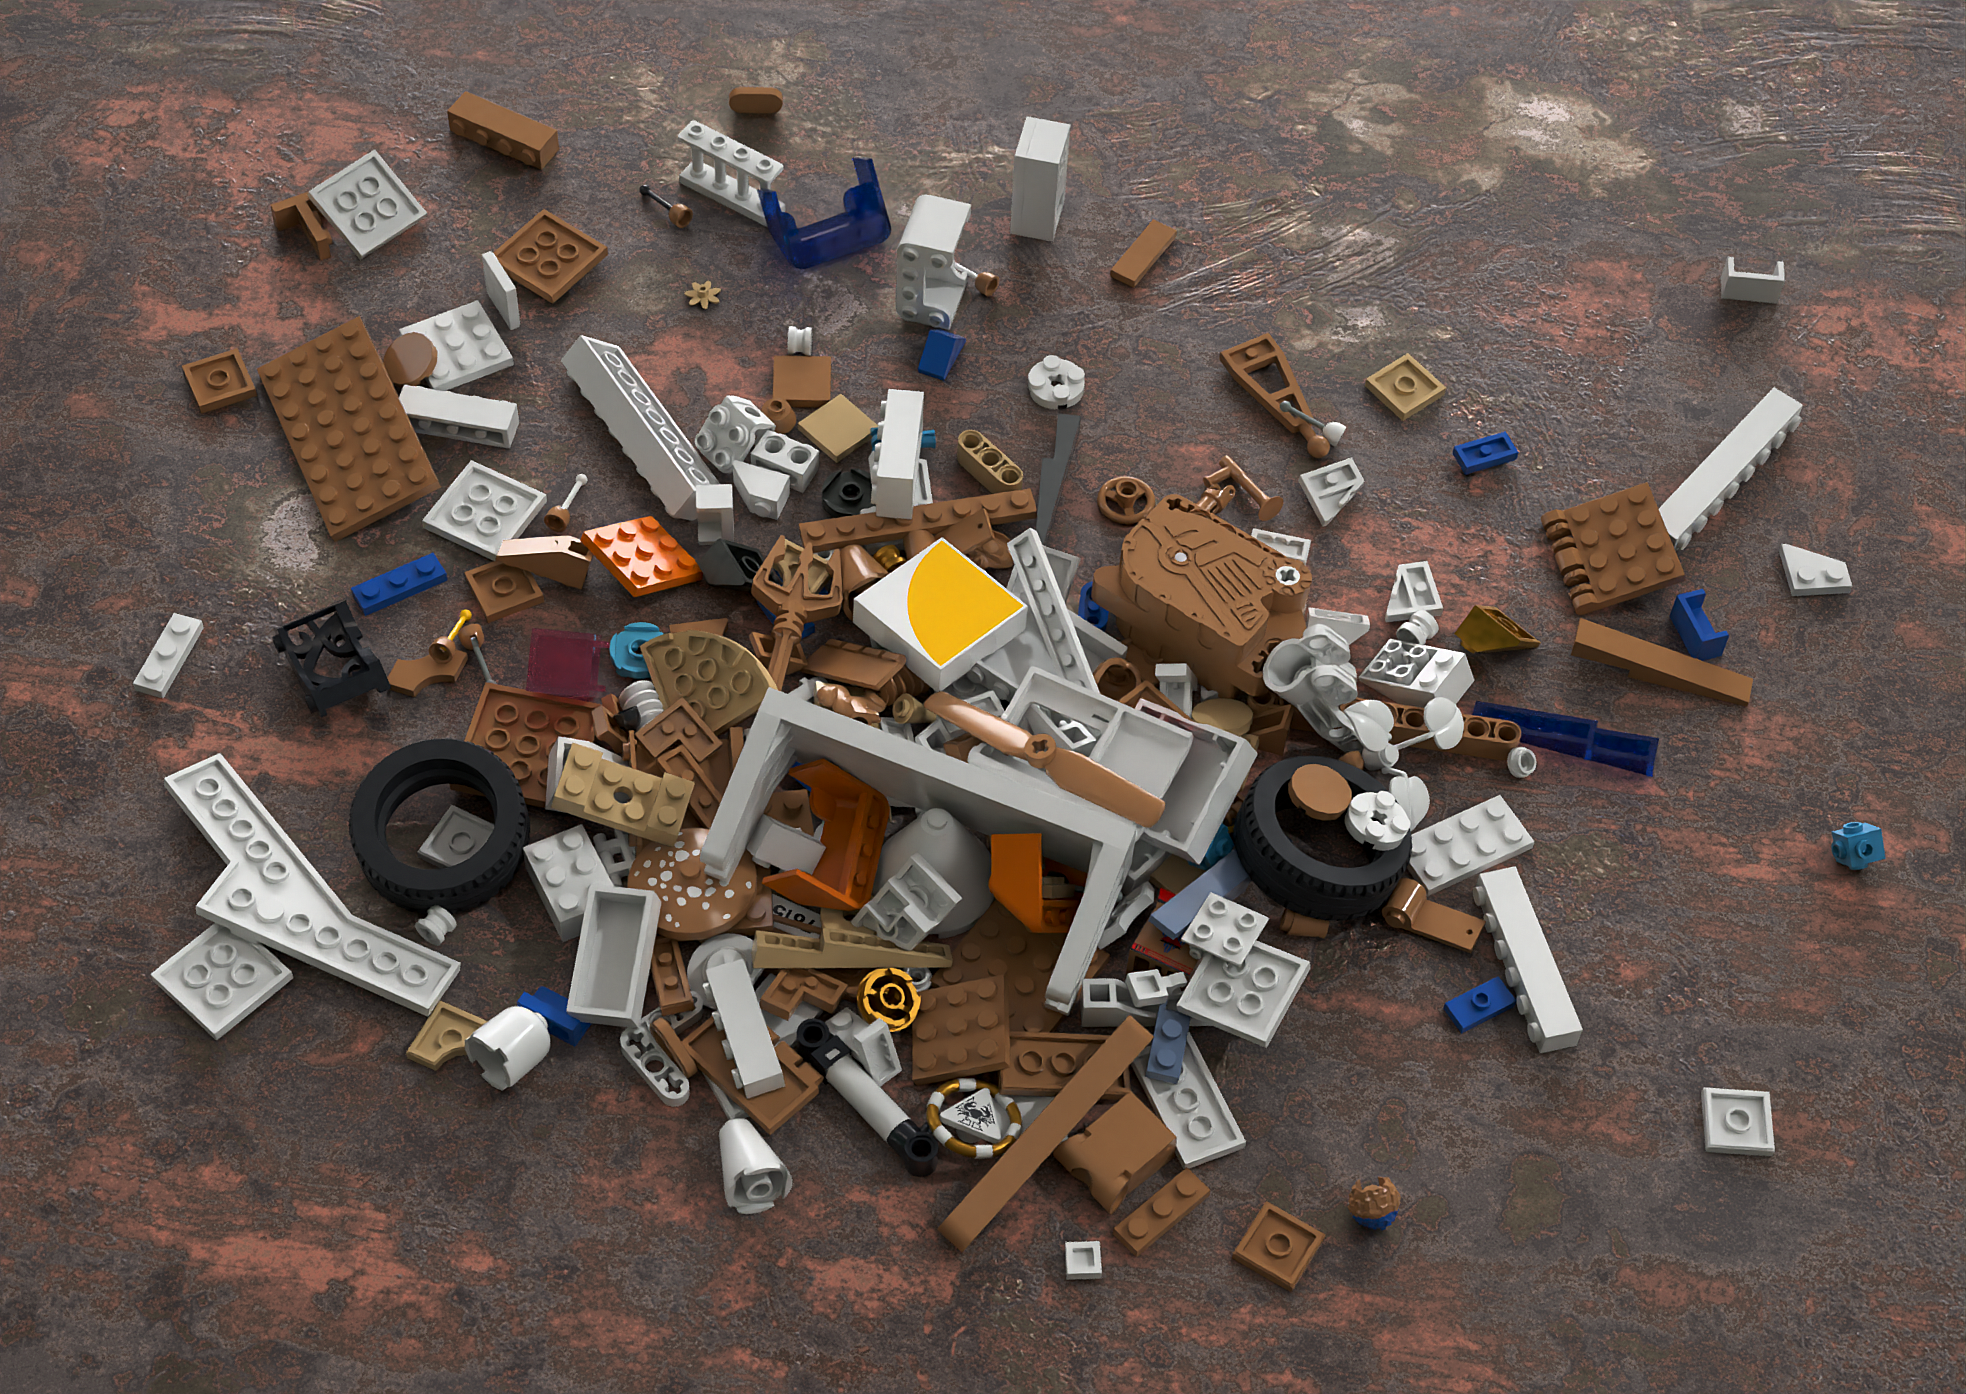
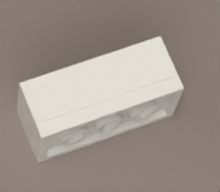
M1026 117L1014 158L1010 234L1053 242L1064 205L1070 124Z

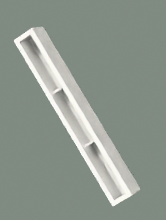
M1774 387L1662 504L1659 511L1675 551L1678 549L1683 550L1690 542L1692 534L1694 532L1699 533L1704 528L1708 517L1711 514L1715 516L1720 511L1726 497L1731 499L1735 495L1742 480L1747 482L1755 471V466L1757 464L1763 465L1771 453L1770 450L1773 447L1778 449L1786 438V433L1796 430L1802 420L1799 414L1803 404Z

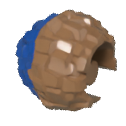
M1378 1176L1379 1187L1377 1185H1369L1364 1189L1361 1188L1360 1179H1358L1355 1185L1352 1186L1349 1194L1348 1209L1353 1219L1370 1229L1380 1228V1230H1385L1387 1226H1390L1395 1221L1398 1215L1400 1193L1389 1177L1382 1178Z

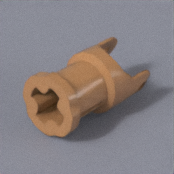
M1214 483L1201 494V500L1197 505L1212 514L1220 513L1234 497L1235 488L1233 485H1228L1221 490L1219 484Z

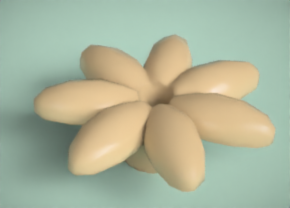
M706 281L701 285L693 282L692 287L694 290L684 292L685 296L692 298L689 302L690 306L701 303L702 308L707 309L708 302L713 304L719 303L716 295L721 292V289H710V281Z

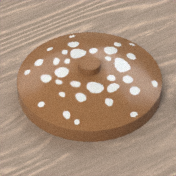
M681 829L674 847L652 841L638 854L630 868L627 885L628 888L654 891L661 900L657 934L676 940L710 938L729 930L739 923L755 900L757 873L754 861L748 850L745 849L733 876L727 883L705 874L704 869L707 864L700 861L701 850L710 829Z

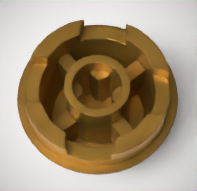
M881 968L868 973L860 982L857 990V1010L860 1018L869 1025L880 1018L888 1024L890 1032L908 1027L914 1021L920 1006V996L918 997L917 990L912 983V977L896 968Z

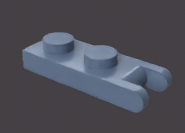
M1167 999L1166 1003L1159 1004L1153 1032L1154 1038L1151 1042L1145 1077L1177 1084L1180 1077L1191 1017L1175 1010L1166 1009Z

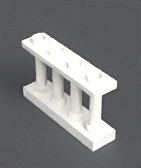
M695 120L691 121L678 134V140L692 148V162L679 175L681 184L768 228L785 212V204L771 197V183L783 171V164ZM703 153L714 158V168L703 163ZM725 164L737 170V180L726 174ZM748 176L760 181V191L748 186Z

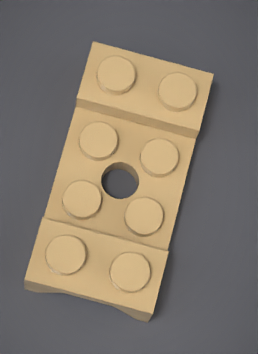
M572 742L551 808L674 847L695 782L665 772L663 778L623 766L602 759L603 752ZM618 792L626 793L631 801L625 804L619 803L615 800L614 794Z

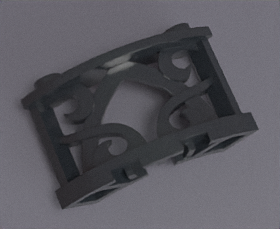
M341 599L312 613L273 628L276 635L272 636L275 648L278 653H285L296 678L306 694L304 699L311 714L317 712L322 718L327 716L326 709L370 690L376 689L381 693L391 689L380 660L374 655L369 646L362 648L359 643L363 636L346 600ZM334 612L320 629L313 621ZM306 624L315 635L313 641L307 633L300 631L299 636L303 643L295 645L291 641L288 631ZM339 640L345 641L343 646L338 647L336 645ZM324 648L331 655L339 658L353 657L344 665L341 674L342 678L326 677L315 673L318 659ZM298 659H305L303 668Z

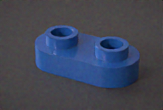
M1093 581L1088 582L1082 587L1080 592L1078 616L1089 623H1094L1095 627L1105 632L1109 611L1091 601Z

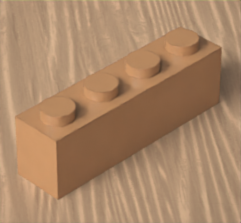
M467 91L447 111L450 131L542 170L559 150L558 132L556 129Z

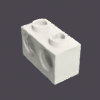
M767 429L751 452V465L789 475L790 488L803 493L819 470V450L808 444H802L790 439L784 434L775 433Z

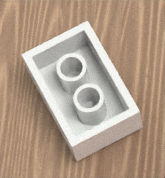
M582 824L523 847L525 868L562 942L581 935L590 884L614 886Z

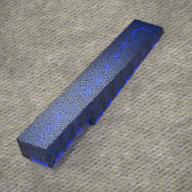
M1476 701L1472 715L1508 720L1517 724L1521 729L1519 741L1521 743L1653 777L1658 755L1659 738L1598 728L1597 720Z

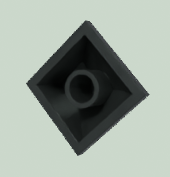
M719 538L697 564L703 572L704 580L709 585L751 592L753 578L765 559L757 548ZM771 570L769 581L780 585Z

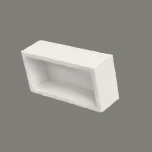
M888 389L887 401H881L880 418H884V421L878 423L877 440L882 441L875 445L874 462L879 463L872 467L871 484H877V486H872L871 504H876V516L912 519L923 433L924 392Z
M590 884L566 1010L570 1016L580 1020V1022L639 1028L662 903L654 891Z

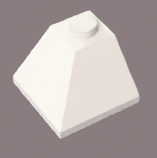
M1308 608L1307 628L1318 624L1328 626L1346 639L1348 645L1369 631L1370 622L1368 616ZM1323 637L1314 638L1312 640H1320L1323 639Z

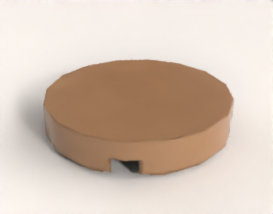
M416 332L407 333L395 339L388 347L383 364L392 383L397 387L403 388L404 385L418 386L424 377L428 378L433 373L437 364L438 352L432 341L424 334Z
M1318 764L1304 765L1295 771L1288 784V794L1293 804L1297 808L1301 806L1306 810V815L1324 821L1335 820L1347 810L1352 801V791L1348 782L1338 772L1327 766Z

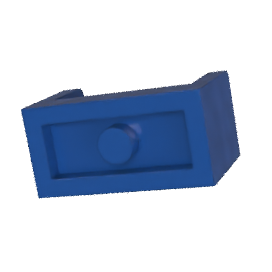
M1704 589L1677 595L1669 616L1691 657L1701 661L1722 656L1729 638L1727 631L1715 633L1702 609L1706 596Z

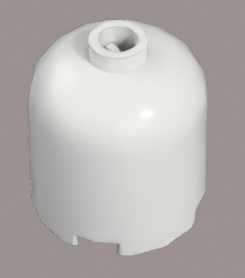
M522 1006L509 1007L474 1031L464 1041L465 1050L469 1060L473 1063L477 1059L485 1070L481 1076L493 1087L504 1090L516 1084L547 1055L550 1049L548 1024L539 1013H534Z

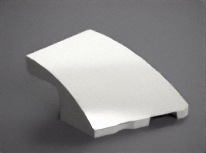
M917 851L910 856L896 875L884 884L874 898L862 907L851 923L856 927L865 926L876 931L877 937L886 941L890 940L896 946L910 952L962 900V897Z

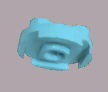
M631 623L624 627V631L618 635L616 633L612 637L609 646L611 662L616 668V673L621 677L634 679L650 678L651 676L643 655L636 654L633 651H637L640 645L650 639L663 635V633L659 631V627L651 623Z

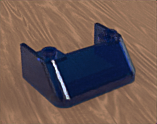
M860 156L852 158L859 185L850 187L843 196L845 213L798 229L793 216L781 211L776 191L763 188L757 190L768 230L792 267L808 269L880 244L889 238L891 224L872 158Z

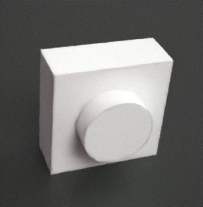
M1100 1241L1065 1242L1067 1280L1101 1279Z

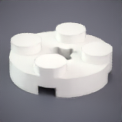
M1055 355L1046 356L1043 361L1037 363L1029 372L1028 388L1030 396L1037 404L1048 409H1058V405L1066 404L1067 408L1079 402L1083 396L1085 373L1083 369L1070 361L1059 359ZM1058 381L1061 382L1062 385L1057 384L1056 386H1052L1051 382Z
M1380 791L1378 794L1366 792L1355 796L1347 808L1344 821L1347 830L1354 839L1362 844L1364 841L1375 844L1373 849L1382 851L1398 847L1411 827V822L1405 811L1395 802L1394 796L1387 791ZM1376 818L1379 821H1381V823H1379L1378 821H1372L1371 819Z

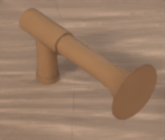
M1228 455L1222 457L1219 461V465L1223 469L1203 478L1205 486L1209 488L1214 483L1218 484L1232 477L1257 502L1260 507L1258 517L1262 521L1272 519L1283 507V498L1280 496L1270 498L1265 495Z

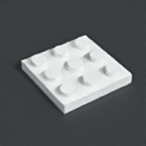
M375 149L311 189L307 195L360 260L426 218L427 215L424 208Z
M478 300L399 329L400 336L412 332L424 334L436 347L438 352L437 364L433 373L428 378L424 377L429 387L433 390L447 391L514 365L512 355Z
M471 460L424 517L422 525L428 531L496 561L495 558L503 540L518 539L545 505L547 498L546 494Z
M217 923L210 926L151 973L152 980L216 1041L293 979L292 971L261 943L256 945L231 934V929Z
M1257 940L1240 967L1206 952L1178 1001L1177 1010L1267 1048L1310 970V962Z

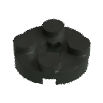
M850 469V472L841 473V470L829 475L822 486L823 509L831 516L839 518L858 515L862 509L876 506V504H871L872 484L870 473L861 469ZM853 492L856 493V497H855V498H848V497H846V495H845V493H847V494H852Z

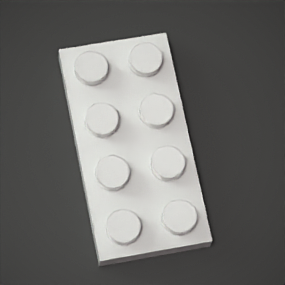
M1498 795L1412 834V854L1406 868L1416 882L1424 887L1428 897L1532 849L1535 841L1501 795Z
M1190 1032L1187 1035L1180 1077L1177 1084L1145 1077L1151 1046L1144 1048L1131 1063L1157 1117L1177 1136L1175 1153L1183 1169L1186 1167L1190 1169L1245 1148L1246 1141Z

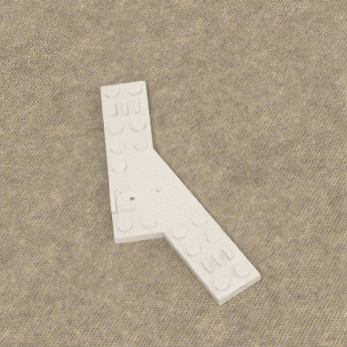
M221 753L164 778V787L227 864L225 870L196 905L197 915L231 929V934L256 945L263 943L427 1017L430 1015L460 972V962L353 916Z

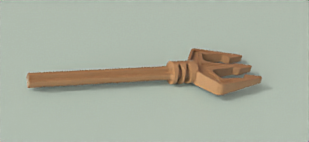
M783 535L779 537L757 571L751 588L753 597L776 616L774 627L771 631V637L775 644L768 672L774 680L778 691H782L792 648L800 643L804 624L838 615L843 600L839 549L834 550L826 566V571L833 578L830 594L828 595L811 594L808 591V570L812 567L813 563L811 542L806 545L798 559L799 568L789 586L782 587L769 581L773 564L784 560L785 536Z

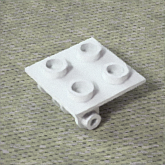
M1210 892L1181 941L1190 944L1189 953L1195 959H1201L1208 952L1240 967L1269 921V917Z

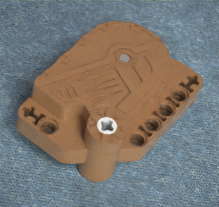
M1171 494L1164 497L1146 518L1139 521L1131 532L1126 535L1122 544L1120 564L1117 566L1100 567L1095 571L1091 598L1097 605L1116 616V625L1124 638H1131L1135 646L1141 650H1146L1147 655L1156 660L1162 658L1165 664L1186 663L1197 677L1198 684L1205 687L1208 691L1213 690L1217 692L1219 698L1235 700L1241 691L1252 696L1265 695L1270 690L1263 679V667L1267 657L1282 641L1291 638L1301 639L1303 637V632L1307 629L1304 615L1312 583V575L1302 561L1286 558L1279 551L1183 496Z

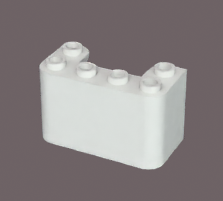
M921 195L917 198L897 249L896 311L902 319L950 330L968 282V272L962 271V274H960L954 268V252L965 223L970 218L971 204L932 195Z

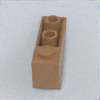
M565 535L503 540L495 560L511 567L527 570L537 576L561 582L566 586L582 589L594 555L580 539Z

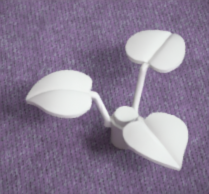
M1442 697L1434 698L1427 703L1424 709V722L1430 732L1402 743L1391 745L1388 743L1392 739L1389 732L1393 728L1394 719L1389 708L1378 700L1357 702L1347 707L1343 712L1350 720L1359 742L1365 748L1362 752L1365 768L1370 771L1382 769L1383 774L1390 773L1398 776L1391 779L1389 792L1405 811L1411 822L1410 830L1412 831L1428 811L1430 803L1429 793L1420 778L1416 776L1408 778L1406 772L1391 768L1399 758L1398 750L1434 737L1437 747L1442 750L1455 747L1463 735L1464 722L1462 714L1457 705L1452 701Z

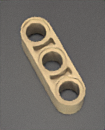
M966 430L959 435L957 460L992 494L1022 490V470L985 436L976 430Z

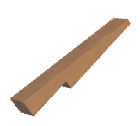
M1580 618L1571 651L1572 656L1628 669V677L1748 706L1753 683L1752 678Z

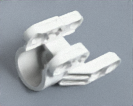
M1318 624L1305 629L1301 639L1291 638L1282 641L1271 651L1264 664L1263 679L1266 686L1297 707L1320 736L1346 753L1351 751L1362 753L1365 748L1359 740L1352 742V740L1358 738L1350 720L1338 708L1339 705L1352 702L1358 696L1356 687L1357 673L1356 668L1348 662L1350 650L1347 640L1328 626ZM1323 637V639L1320 640H1312L1314 638Z

